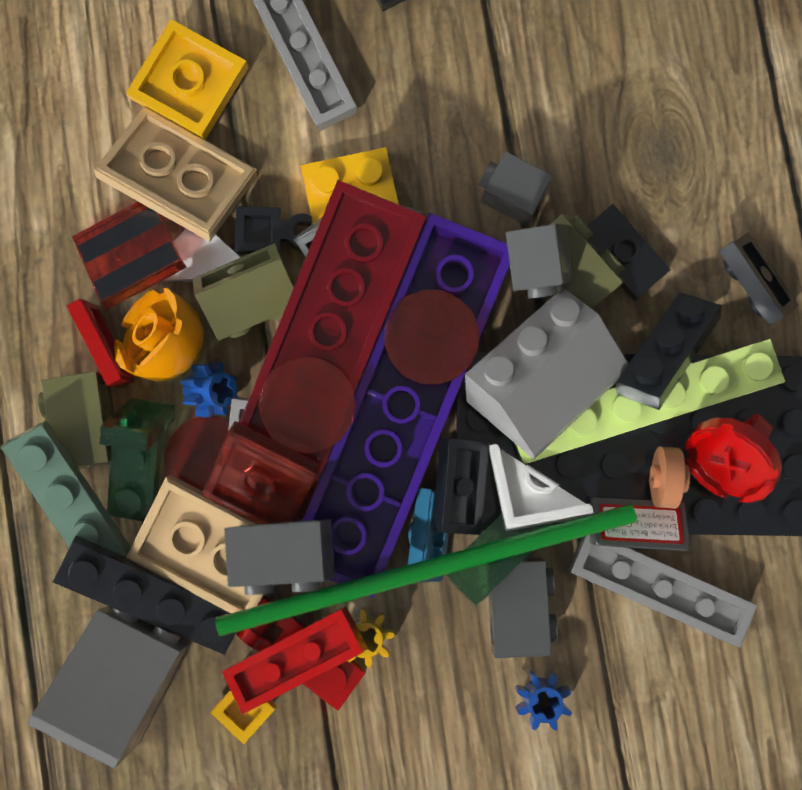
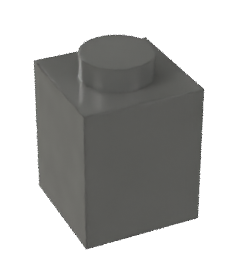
M505 151L498 164L490 161L479 182V186L485 188L481 203L527 226L553 175Z

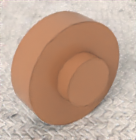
M659 446L655 451L649 474L651 498L655 507L678 508L683 493L688 491L690 469L688 465H685L684 455L680 448Z

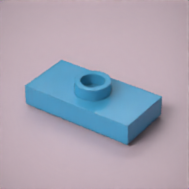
M418 488L414 519L408 532L410 543L408 565L446 555L449 533L432 531L436 494L434 489ZM444 575L420 582H441Z

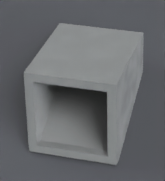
M110 606L102 607L95 612L27 724L115 769L141 743L190 644L181 640L179 635L153 626Z

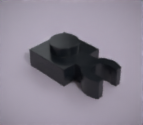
M236 206L235 252L237 254H250L275 243L280 253V242L289 243L294 249L300 250L293 240L296 237L294 230L301 225L311 226L312 216L296 214L286 221L281 220V208Z

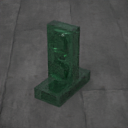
M131 398L101 426L99 444L111 446L107 512L110 516L144 522L158 494L163 433L174 421L175 405Z

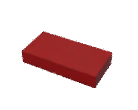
M81 298L68 304L66 307L106 385L122 389L135 382L134 375L122 369L115 360V338L99 307Z

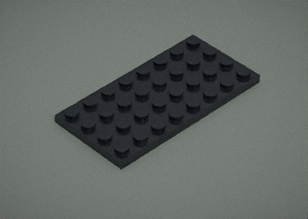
M474 352L465 374L489 352ZM623 354L628 364L635 354ZM696 355L691 363L717 355ZM777 356L785 379L784 383L527 464L558 483L559 487L585 504L591 505V497L652 500L649 474L655 451L659 446L680 448L684 455L685 465H687L686 459L689 455L687 449L685 450V443L701 422L712 418H732L744 422L749 417L759 413L773 426L768 439L778 451L782 463L780 480L773 491L764 499L745 503L738 502L740 497L728 495L725 499L713 494L701 485L690 471L689 488L686 493H683L681 502H685L689 535L802 536V356ZM464 375L456 394V439L486 442L489 445L497 444L501 450L520 461L514 442L466 401ZM488 449L482 531L506 532ZM566 521L557 522V523H551V524H546V525H541V526H535V527H530V528H524V529H519V530H514V531H508V532H530V531H533V530L541 529V528H544V527L552 526V525L559 524V523H563V522H566Z

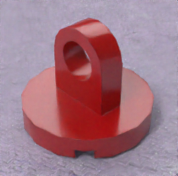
M759 413L754 414L744 422L732 418H712L701 422L685 443V450L687 449L689 455L686 462L691 473L701 485L713 494L725 499L728 495L740 497L738 502L751 503L762 500L773 491L780 480L782 471L779 453L768 439L773 426Z

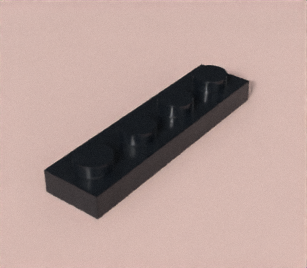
M75 536L53 580V583L224 655L236 634L235 632L219 636L216 628L215 618L230 614L229 612L129 560L125 556L79 536Z

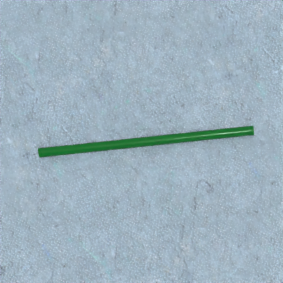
M632 504L321 588V590L277 600L216 617V628L219 636L235 633L636 523V513Z

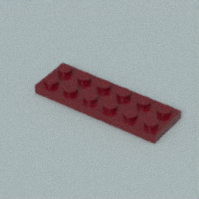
M340 180L336 182L239 421V425L318 464L319 467L312 479L317 482L322 475L426 220L425 215ZM233 443L230 444L231 447H234L248 454L261 458Z

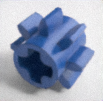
M224 363L193 364V374L189 375L186 380H181L184 395L182 403L184 405L196 406L195 416L211 418L212 415H227V406L231 405L232 398L238 397L235 382L237 377L236 375L223 373L225 369Z
M530 671L529 677L531 681L525 687L522 685L515 686L517 693L524 698V702L517 704L515 709L518 715L531 713L529 724L533 730H536L541 722L549 723L555 731L557 730L556 720L562 714L566 716H571L572 714L563 701V698L568 697L572 692L567 685L555 688L557 675L553 671L547 674L546 679L538 678L533 671ZM545 691L549 696L547 698L549 706L541 709L538 704L537 694Z

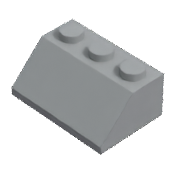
M563 288L564 292L554 295L465 374L466 401L532 459L540 455L616 383L628 366L626 359L599 314L565 288Z

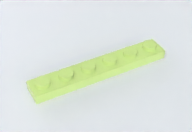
M771 339L691 363L660 410L616 394L615 387L603 394L535 459H532L516 444L515 448L520 462L527 464L784 383L785 379Z

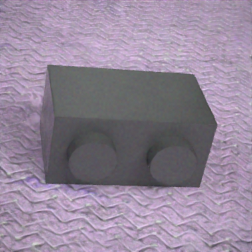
M552 224L506 232L513 291L527 289L528 298L545 297L564 292L563 284L574 280L568 226Z
M331 519L239 525L224 528L228 587L244 586L245 595L273 593L274 585L291 584L292 592L321 590V582L335 577Z
M540 557L501 559L486 563L491 651L494 657L551 656V642L558 641L556 615L549 614L548 596L555 595L553 568H546V561Z

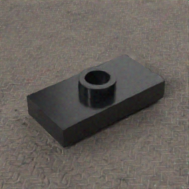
M613 204L588 224L595 233L590 239L592 244L600 253L608 248L625 267L620 273L625 279L621 287L634 301L671 271Z

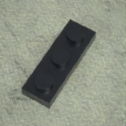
M679 292L616 381V394L660 410L720 320L722 305Z

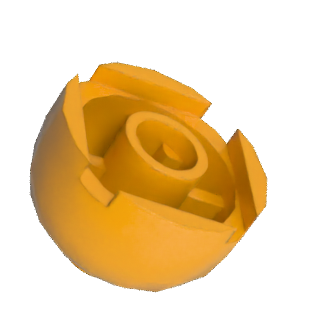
M163 288L164 293L161 294L151 290L133 304L121 323V326L127 329L123 342L116 339L114 344L115 360L122 369L135 376L156 382L177 378L191 368L193 364H196L201 356L204 340L203 322L198 312L184 298L167 288Z

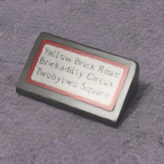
M591 497L593 514L632 504L637 522L590 535V544L606 547L689 551L685 502H681L678 508L674 509L655 507L652 500Z

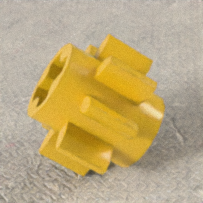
M361 607L360 618L354 622L362 632L367 631L369 627L375 630V644L369 641L365 644L368 649L357 657L365 658V664L370 668L373 656L377 653L388 658L390 651L383 644V640L395 637V632L393 629L383 630L381 624L384 621V612L379 613L376 618L367 615L365 607ZM354 657V658L348 660V662L350 663V662L353 661L356 657Z

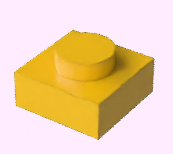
M230 690L210 713L240 742L245 744L272 714L277 704L270 700L242 715Z

